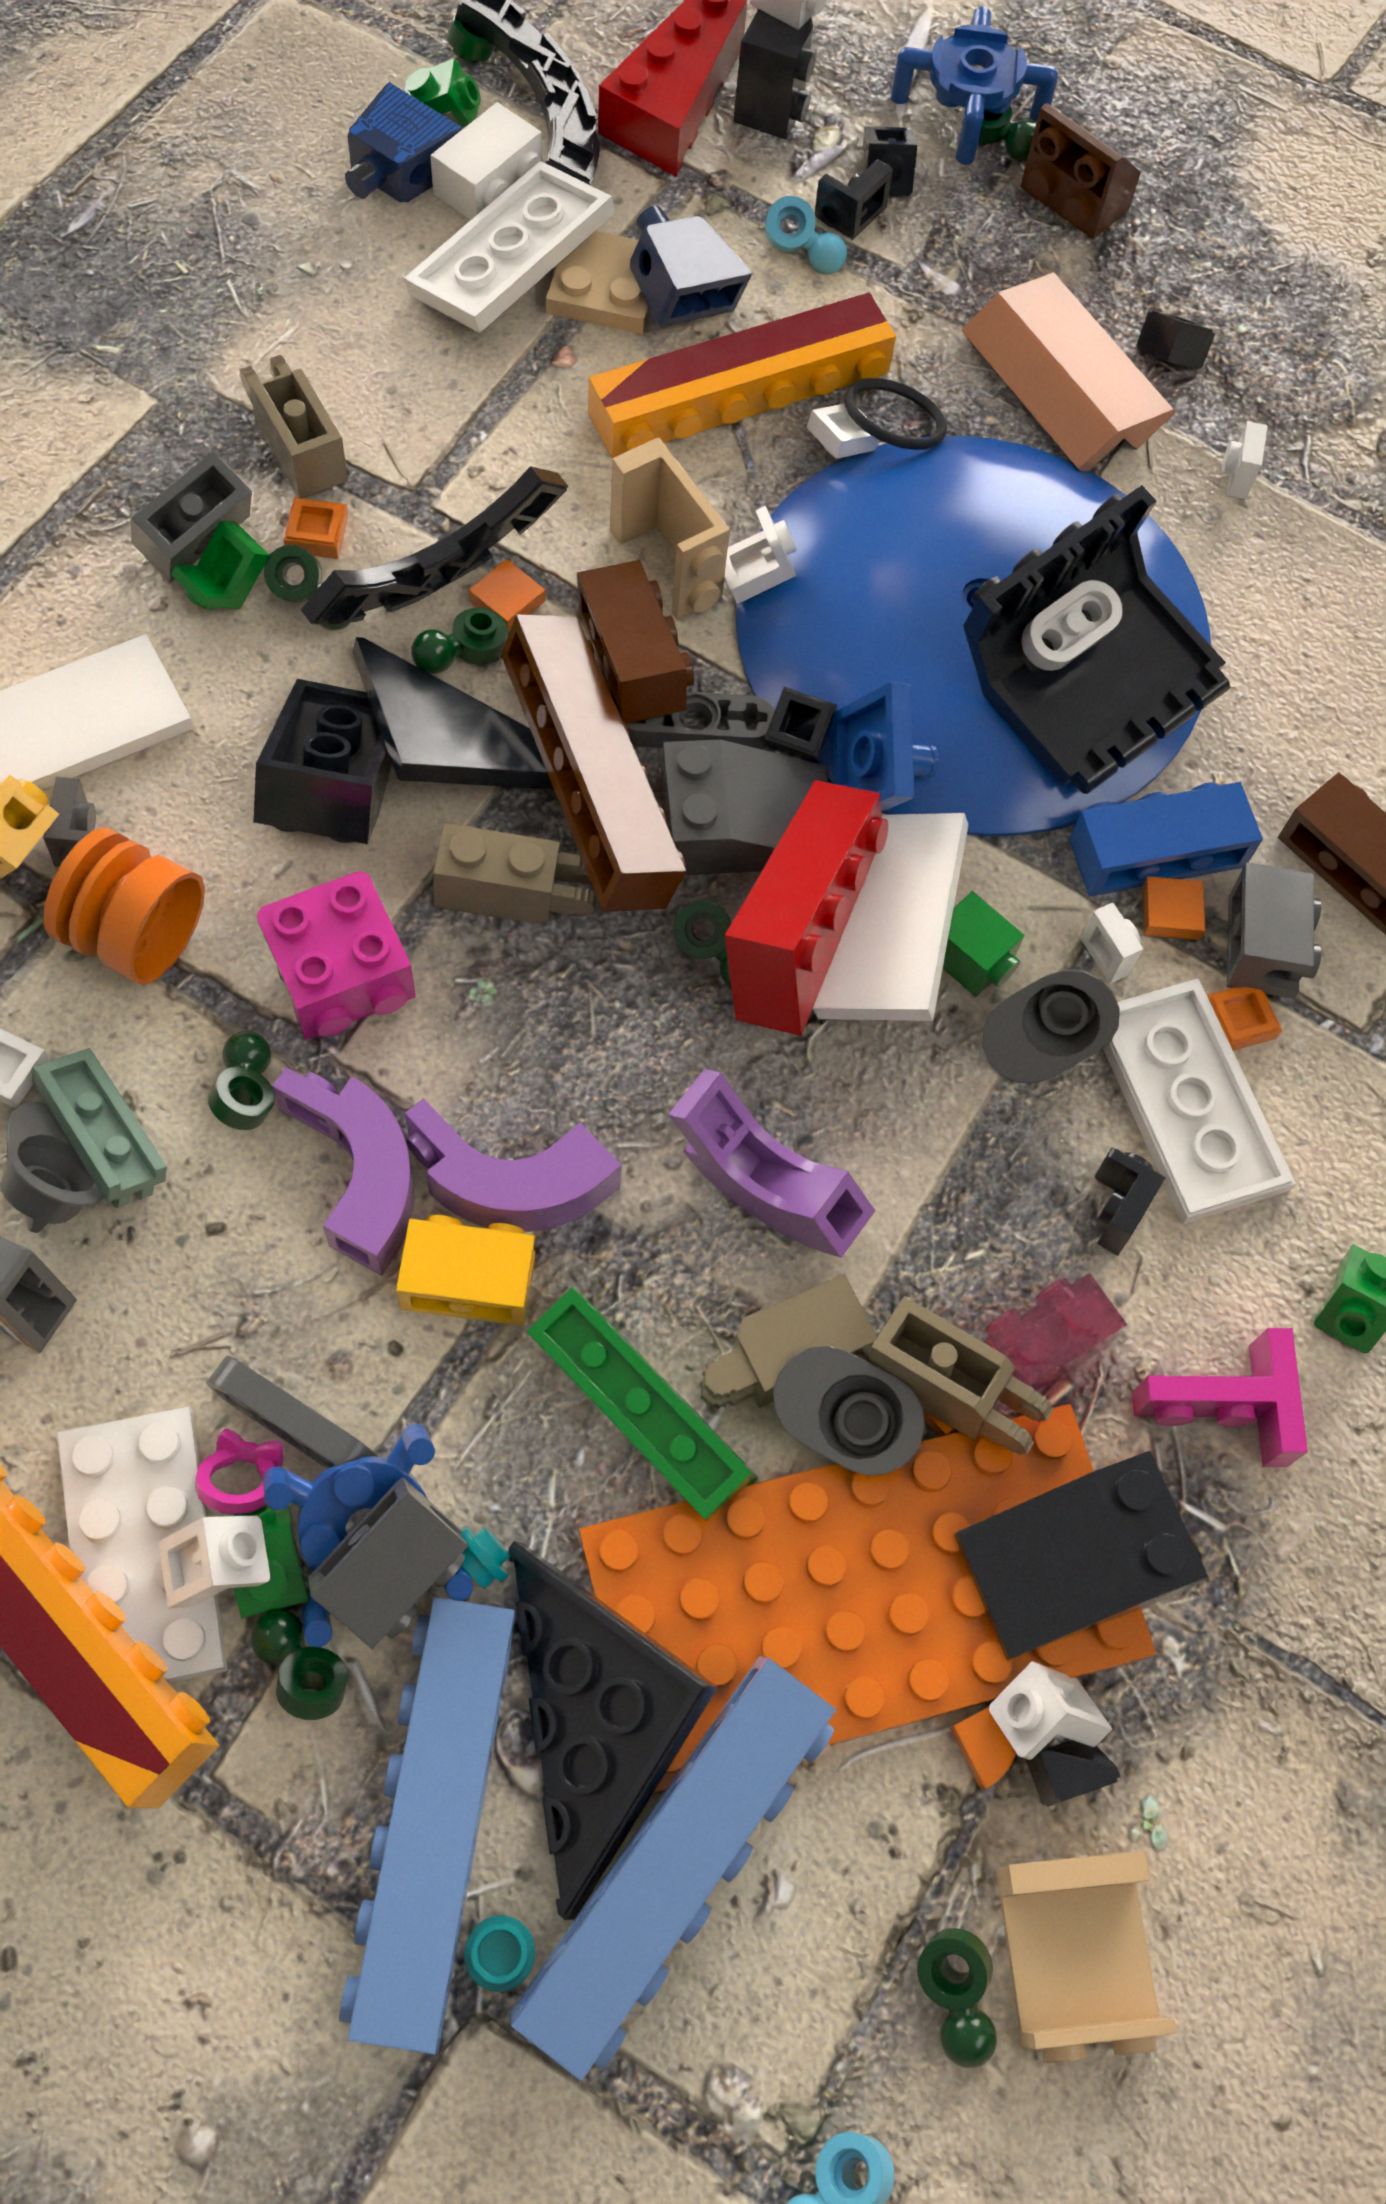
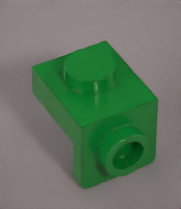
M455 58L431 68H420L406 78L404 88L406 93L440 114L451 111L463 129L477 118L481 102L479 88L475 80L465 74Z
M220 520L198 564H176L171 575L186 589V597L201 608L207 610H214L215 608L241 609L270 555L237 522Z
M1353 1244L1341 1260L1331 1295L1316 1314L1314 1320L1315 1327L1362 1353H1369L1386 1332V1257L1377 1253H1369Z
M266 1505L251 1513L234 1515L258 1516L261 1519L270 1572V1580L260 1586L234 1588L241 1619L307 1602L308 1591L293 1533V1518L290 1507L274 1510Z

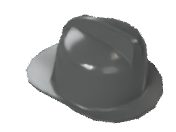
M1061 970L1036 980L1006 998L993 1009L983 1027L982 1048L988 1063L1001 1076L1018 1083H1039L1061 1074L1086 1058L1098 1053L1111 1043L1119 1028L1120 1008L1114 992L1100 978L1085 971Z
M31 1102L21 1104L10 1113L6 1126L7 1160L0 1187L4 1198L16 1210L26 1216L28 1231L38 1233L48 1223H66L76 1216L83 1207L95 1206L103 1199L104 1196L46 1103Z
M832 1346L808 1348L791 1357L779 1372L773 1391L775 1413L784 1430L800 1444L850 1471L873 1476L889 1474L906 1465L920 1448L925 1430L923 1407L914 1391L896 1376L848 1351Z

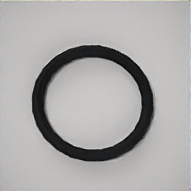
M866 378L850 385L845 393V407L849 416L861 429L880 441L899 448L925 450L937 446L945 438L947 422L941 410L928 397L905 384L881 378ZM868 389L883 390L903 396L921 406L931 415L936 422V432L929 438L919 439L889 432L871 422L859 411L855 404V397L862 390Z

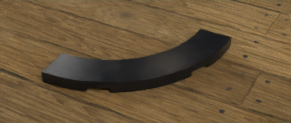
M461 0L455 19L471 27L502 51L518 68L533 89L542 107L547 124L549 149L546 164L591 185L597 169L600 152V141L597 139L595 128L597 116L590 94L569 57L548 32L541 35L535 27L526 21V12L512 0Z
M530 466L508 490L484 511L436 543L412 555L384 565L358 570H333L300 610L311 624L337 625L362 621L366 616L364 612L382 606L387 612H393L418 602L491 559L493 555L489 548L503 539L513 529L519 535L524 533L567 491L569 486L559 473Z

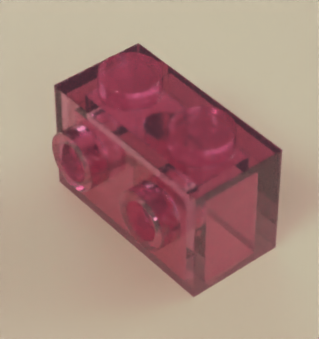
M1089 1273L1070 1284L1066 1277L1055 1281L1035 1297L1039 1305L1023 1315H1020L1016 1308L1000 1315L984 1329L989 1335L984 1343L1007 1356L1016 1367L1012 1376L1038 1392L1109 1347L1128 1324Z

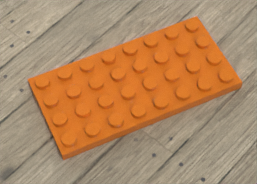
M1071 1404L1053 1408L1054 1410L1048 1420L1040 1421V1423L1036 1420L1033 1421L1025 1415L1011 1419L1015 1424L1021 1425L1028 1433L1032 1434L1031 1437L1034 1444L1028 1454L1019 1455L1018 1453H1013L980 1433L973 1440L965 1434L957 1432L921 1441L920 1448L910 1461L889 1474L867 1476L850 1471L834 1463L748 1485L744 1489L740 1488L708 1521L685 1501L579 1528V1537L594 1596L718 1687L652 1795L662 1793L667 1789L759 1656L768 1657L837 1709L828 1721V1724L834 1727V1732L825 1746L826 1748L992 1702L1032 1661L1067 1674L1070 1678H1079L1145 1660L1156 1655L1157 1653L1142 1610L1139 1609L1007 1661L954 1536L960 1530L1094 1472Z

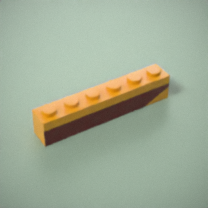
M868 292L590 376L588 414L611 458H614L658 437L663 443L678 438H688L697 432L723 424H733L743 418L771 409H781L791 403L816 395L829 394L835 389L851 385L858 380L878 378L889 373L896 335L871 293Z
M0 1464V1647L128 1808L159 1809L220 1746L205 1728L210 1723V1718L202 1706L191 1696L184 1692L177 1694L163 1677L168 1670L163 1659L144 1642L137 1641L135 1643L121 1626L126 1621V1616L120 1607L100 1591L94 1593L81 1578V1575L86 1571L81 1560L63 1544L58 1542L53 1544L41 1529L46 1524L42 1513L26 1498L20 1495L14 1496L2 1482L7 1477V1472Z

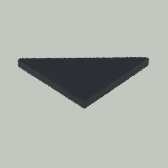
M355 638L352 654L398 780L554 790L529 727L366 638Z
M513 1541L508 1548V1552L511 1556L509 1558L510 1562L514 1563L519 1595V1602L515 1603L522 1655L527 1656L532 1698L528 1699L536 1754L541 1756L546 1797H542L549 1853L554 1855L560 1899H556L557 1912L565 1921L575 1920L718 1687L524 1543Z

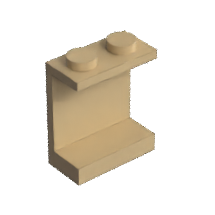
M659 437L612 458L610 531L618 542L623 544L657 528L676 553L671 613L679 620L693 612L708 610L722 598L730 534L729 527Z
M1146 1851L1011 1864L995 1869L1021 2048L1043 2049L1045 2063L1087 2059L1085 2044L1112 2041L1114 2055L1137 2054L1157 2051L1155 2036L1177 2034L1175 2018L1159 2017L1137 1883L1151 1880Z

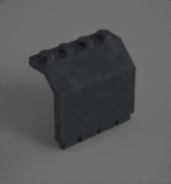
M1143 485L1124 498L1119 494L1111 496L1096 510L1092 517L1093 519L1084 525L1079 521H1075L1067 526L1056 537L1053 546L1043 553L1038 548L1030 551L1015 565L1012 574L1002 581L997 576L986 581L973 594L971 601L974 603V606L963 625L984 697L1062 786L1072 781L1084 794L1090 793L1116 774L1118 767L1124 768L1157 743V738L1163 739L1192 718L1196 714V710L1201 711L1230 689V682L1221 671L1226 662L1147 575L1137 532L1157 500ZM1085 581H1101L1114 589L1121 600L1122 617L1119 624L1108 635L1061 669L1053 671L1044 670L1030 662L1023 651L1022 634L1025 627L1040 612ZM1082 610V613L1086 616V619L1088 621L1093 622L1090 613L1086 610ZM1042 638L1044 644L1051 650H1054L1052 643L1048 639Z

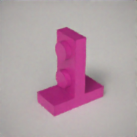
M1267 1328L1249 1345L1252 1376L1148 1375L1132 1392L1134 1417H1155V1423L1162 1426L1189 1424L1194 1421V1417H1217L1218 1425L1227 1427L1250 1425L1255 1423L1257 1418L1262 1467L1290 1466L1308 1453L1293 1328Z

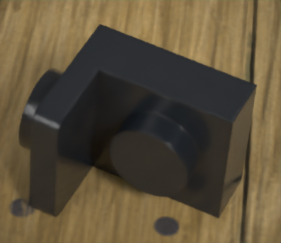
M864 126L863 150L866 157V169L877 159L893 168L889 195H911L913 192L918 147L912 128Z
M877 159L862 174H855L847 185L829 174L823 175L818 180L815 217L827 226L854 240L887 208L893 168Z
M1111 1148L1094 1176L1096 1180L1114 1190L1097 1218L1108 1225L1097 1244L1118 1256L1134 1233L1166 1177L1154 1171L1153 1166L1143 1157L1130 1152L1123 1153L1116 1148Z

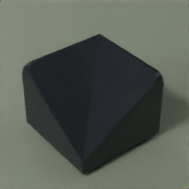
M1152 310V312L1148 311L1136 347L1138 350L1166 362L1201 369L1216 333H1213L1212 329L1188 319Z
M784 686L764 737L768 747L802 760L820 764L837 704Z
M1074 1740L1042 1749L1033 1759H1026L1042 1805L1047 1804V1807L1118 1782L1117 1778L1121 1777L1117 1766L1097 1745L1091 1747Z

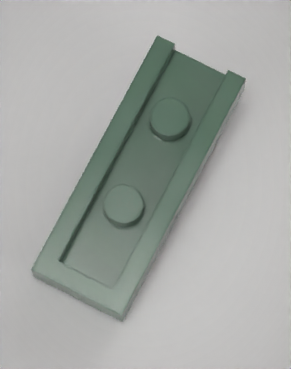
M88 1048L33 1066L32 1082L107 1203L111 1202L115 1208H120L130 1204L131 1194L133 1193L139 1200L152 1196L154 1185L166 1181L167 1166L92 1049Z

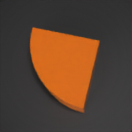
M989 1707L949 1728L981 1791L995 1784L1007 1772L1015 1758L1016 1751L991 1715Z

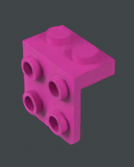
M357 871L265 905L259 909L257 913L259 926L288 989L296 1020L305 1040L318 1035L323 1037L336 1035L347 1029L353 1021L374 1013L378 1015L392 1013L403 1007L407 1000L416 997L411 963L367 873Z

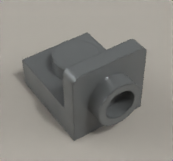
M56 777L50 807L58 812L59 815L43 835L55 867H60L62 861L73 847L91 831L95 830L94 803L87 802L80 779Z

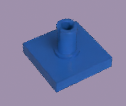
M891 681L835 712L831 726L832 784L880 793L881 812L914 798V778L926 780L936 773L939 763L936 747L913 743L911 684Z

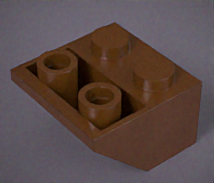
M1046 103L1039 111L1020 187L1087 236L1095 239L1129 211L1141 171L1123 156Z

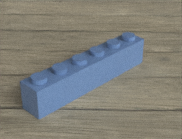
M434 1597L431 1615L419 1614L412 1644V1655L422 1657L417 1684L405 1683L398 1715V1725L409 1726L404 1753L391 1754L384 1785V1796L395 1798L389 1827L377 1826L370 1855L369 1869L380 1871L375 1901L367 1899L362 1901L355 1931L354 1944L366 1946L360 1977L348 1975L341 2001L339 2022L351 2023L347 2041L434 2055L439 2053L515 1629V1610Z
M759 1656L510 2011L511 2027L581 2082L593 2065L599 2070H603L612 2060L625 2038L626 2031L620 2025L636 2001L645 2007L663 1985L669 1973V1968L663 1962L679 1939L686 1944L690 1943L706 1922L712 1907L705 1901L721 1877L728 1883L731 1882L747 1862L753 1850V1846L747 1842V1839L760 1820L764 1818L768 1822H772L788 1802L793 1793L794 1786L787 1781L803 1758L809 1763L813 1762L829 1742L834 1732V1727L828 1724V1721L837 1709L768 1657Z

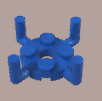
M985 6L975 9L971 25L955 28L954 36L944 41L942 35L935 42L933 50L913 47L902 48L897 56L890 96L891 100L896 104L907 103L910 96L914 69L929 71L930 80L936 89L935 96L937 101L946 107H965L964 120L956 152V160L963 165H969L974 162L984 110L992 113L1006 112L1010 108L1011 101L1021 91L1023 84L1036 85L1029 116L1031 120L1037 122L1040 108L1046 103L1051 105L1058 80V71L1055 67L1027 63L1025 52L1020 45L1018 46V51H1016L1007 43L1009 35L991 27V12ZM970 65H980L985 69H976Z
M411 1424L403 1430L387 1459L374 1456L362 1457L339 1466L335 1465L322 1472L313 1482L282 1467H272L266 1471L263 1477L265 1502L274 1510L285 1509L290 1503L299 1507V1545L302 1556L313 1572L348 1535L346 1524L350 1516L361 1509H372L402 1476L427 1498L417 1479L410 1472L415 1464L425 1465L429 1463L435 1455V1448L427 1430L420 1424ZM461 1566L456 1574L444 1584V1587L451 1599L462 1601L471 1595L473 1583L469 1574ZM310 1595L302 1609L304 1635L309 1645L322 1647L328 1644L332 1638L330 1613Z

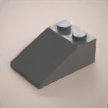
M724 740L663 742L660 776L663 810L666 817V825L674 844L684 857L685 875L762 872L814 781L828 783L826 765Z

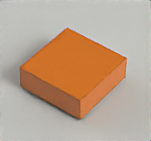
M294 497L283 539L284 545L303 547L314 556L339 559L348 520L347 504Z
M506 558L469 589V601L477 608L489 609L500 615L505 621L509 632L516 614L530 615L545 602V589Z
M1147 876L1142 886L1144 936L1200 940L1205 932L1203 881Z
M1235 987L1207 995L1233 1051L1277 1039L1282 1032L1265 993L1260 989Z

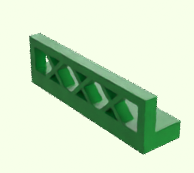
M573 1286L526 1331L705 1520L708 1521L740 1488L744 1489L746 1486L752 1485L759 1478L597 1308Z

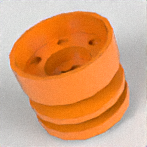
M103 827L91 831L81 839L62 861L49 887L44 904L43 925L50 938L73 947L80 954L89 957L98 955L103 966L135 983L145 986L158 980L166 973L185 950L197 927L203 909L205 886L200 875L161 855L151 857L147 847L129 840L128 837L108 827Z

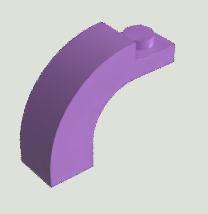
M285 1067L272 1086L280 1111L336 1141L348 1152L354 1162L349 1186L323 1225L329 1247L382 1276L404 1241L409 1219H411L413 1213L414 1182L403 1132L395 1116L384 1101L367 1085L351 1076L340 1094L337 1095L336 1088L321 1076L308 1072L304 1077Z
M704 1069L668 1114L689 1142L683 1152L711 1183L733 1202L766 1225L800 1244L842 1258L875 1212V1209L848 1171L810 1161L791 1151L765 1131L747 1110L721 1072Z
M424 1098L405 1113L409 1135L405 1141L416 1159L426 1168H430L426 1171L430 1195L452 1213L477 1225L488 1228L493 1223H506L518 1226L525 1232L550 1229L564 1225L587 1214L620 1188L622 1165L581 1123L576 1125L547 1150L535 1156L518 1160H503L484 1155L469 1146Z

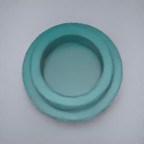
M468 1526L463 1527L460 1536L467 1542L468 1547L462 1552L465 1555V1559L461 1566L484 1589L495 1579L502 1583L509 1577V1573L503 1565L511 1557L509 1552L485 1526L477 1534Z
M497 1915L486 1918L475 1926L466 1941L464 1960L467 1971L474 1982L486 1990L504 1992L514 1989L528 1977L533 1968L536 1953L534 1940L528 1928L513 1917Z

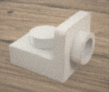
M258 1516L202 1517L158 1542L168 1609L192 1607L228 1588L260 1586L270 1580L262 1521Z
M1033 1661L989 1706L991 1715L1017 1755L1028 1760L1033 1759L1054 1737L1059 1740L1068 1738L1095 1747L1112 1730L1077 1678H1070L1067 1674Z

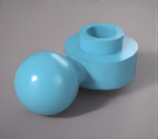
M785 196L775 201L770 207L765 220V234L770 244L777 250L786 253L797 252L804 248L808 251L810 265L819 273L833 274L839 271L847 258V248L843 239L834 233L826 232L819 234L814 230L816 223L815 214L811 206L804 199L797 196ZM787 219L792 220L796 223L798 231L792 235L785 234L781 230L780 223Z
M854 2132L837 2134L825 2143L817 2158L815 2178L818 2192L815 2195H797L786 2204H886L894 2186L892 2159L883 2144L871 2136ZM860 2161H863L868 2169V2180L865 2186L859 2190L853 2180V2171L855 2166Z

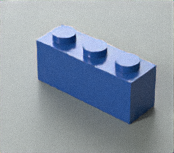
M1214 782L1204 783L1193 788L1191 791L1169 795L1164 792H1154L1143 796L1139 800L1113 804L1109 801L1099 802L1085 810H1081L1069 837V842L1089 897L1142 887L1147 876L1186 879L1240 869L1244 867L1246 862L1251 860L1263 840L1241 782L1218 785Z

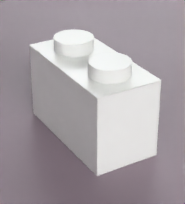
M496 102L431 154L433 195L472 220L539 161L543 162L542 132Z

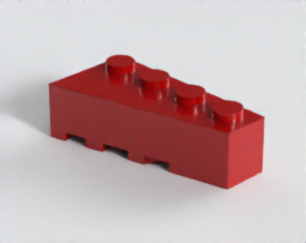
M684 0L599 84L598 134L677 177L683 165V156L688 148H692L703 117L708 116L718 88L723 87L740 54L741 39L745 33L748 0Z
M817 780L812 784L725 934L735 1020L802 1036L859 893L864 886L875 854L882 852L887 840L888 820L881 816L880 793Z

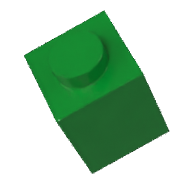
M971 891L953 908L943 970L973 996L977 997L991 982L996 987H1000L1015 972L1021 962L1015 956L1025 935L974 891Z

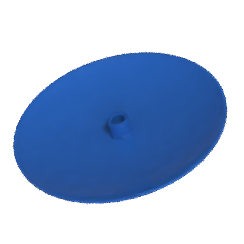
M945 436L944 440L937 446L925 450H911L882 444L878 445L875 451L845 457L822 469L796 488L771 515L774 524L782 520L785 521L797 548V551L788 554L796 576L736 604L737 643L745 676L753 695L767 700L774 710L784 686L837 704V711L891 681L911 684L913 743L935 746L939 755L938 768L931 778L928 777L926 780L914 778L913 799L881 813L886 815L965 813L968 822L967 835L1017 836L1053 831L1076 824L1081 810H1085L1093 804L1105 801L1112 802L1113 804L1125 802L1155 780L1173 761L1190 736L1201 712L1196 710V714L1163 739L1157 738V743L1124 768L1118 767L1116 774L1090 793L1084 794L1072 781L1062 786L984 697L963 628L974 606V603L971 601L973 594L992 577L997 576L1002 581L1011 575L1015 565L1030 551L1038 548L1043 553L1052 547L1056 537L1073 522L1079 521L1084 525L1093 519L1092 517L1096 510L1115 494H1119L1122 498L1127 496L1090 471H1080L1073 462L1049 452L1018 443L983 437ZM1148 515L1137 532L1147 575L1211 645L1206 609L1197 583L1183 556L1171 539L1152 517ZM831 730L820 763L827 767L828 783H832Z

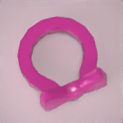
M224 1429L218 1436L216 1452L207 1457L198 1467L195 1482L198 1498L208 1508L225 1514L240 1515L251 1513L266 1506L263 1477L268 1469L283 1466L282 1443L279 1441H267L258 1445L254 1442H245L239 1434L230 1429ZM238 1460L256 1465L262 1483L257 1489L249 1493L240 1495L227 1494L219 1491L211 1483L210 1477L217 1470L232 1465Z

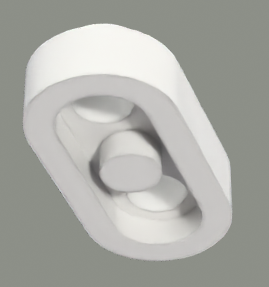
M1089 580L1079 584L1040 612L1025 627L1022 634V647L1027 658L1035 666L1044 670L1053 671L1066 666L1103 639L1119 624L1122 617V604L1118 594L1113 588L1101 581ZM1082 610H1086L1090 613L1093 622L1088 621L1086 619V616L1082 613ZM1042 638L1048 639L1052 643L1054 650L1048 648Z

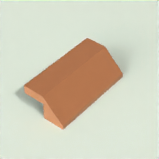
M1054 272L998 292L961 329L1080 471H1090L1124 438L1133 447L1138 449L1176 413Z

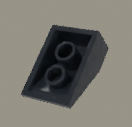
M760 9L757 10L741 39L733 122L787 140L795 122L802 123L804 121L811 100V92L805 91L806 82L810 80L817 55L816 51L810 49L813 33L812 16L797 30Z
M303 679L296 680L256 762L253 823L273 826L284 832L300 831L326 836L341 843L357 842L368 845L380 814L392 762L366 692Z
M1151 1451L1086 1474L960 1530L954 1535L1007 1661L1183 1593L1208 1577Z

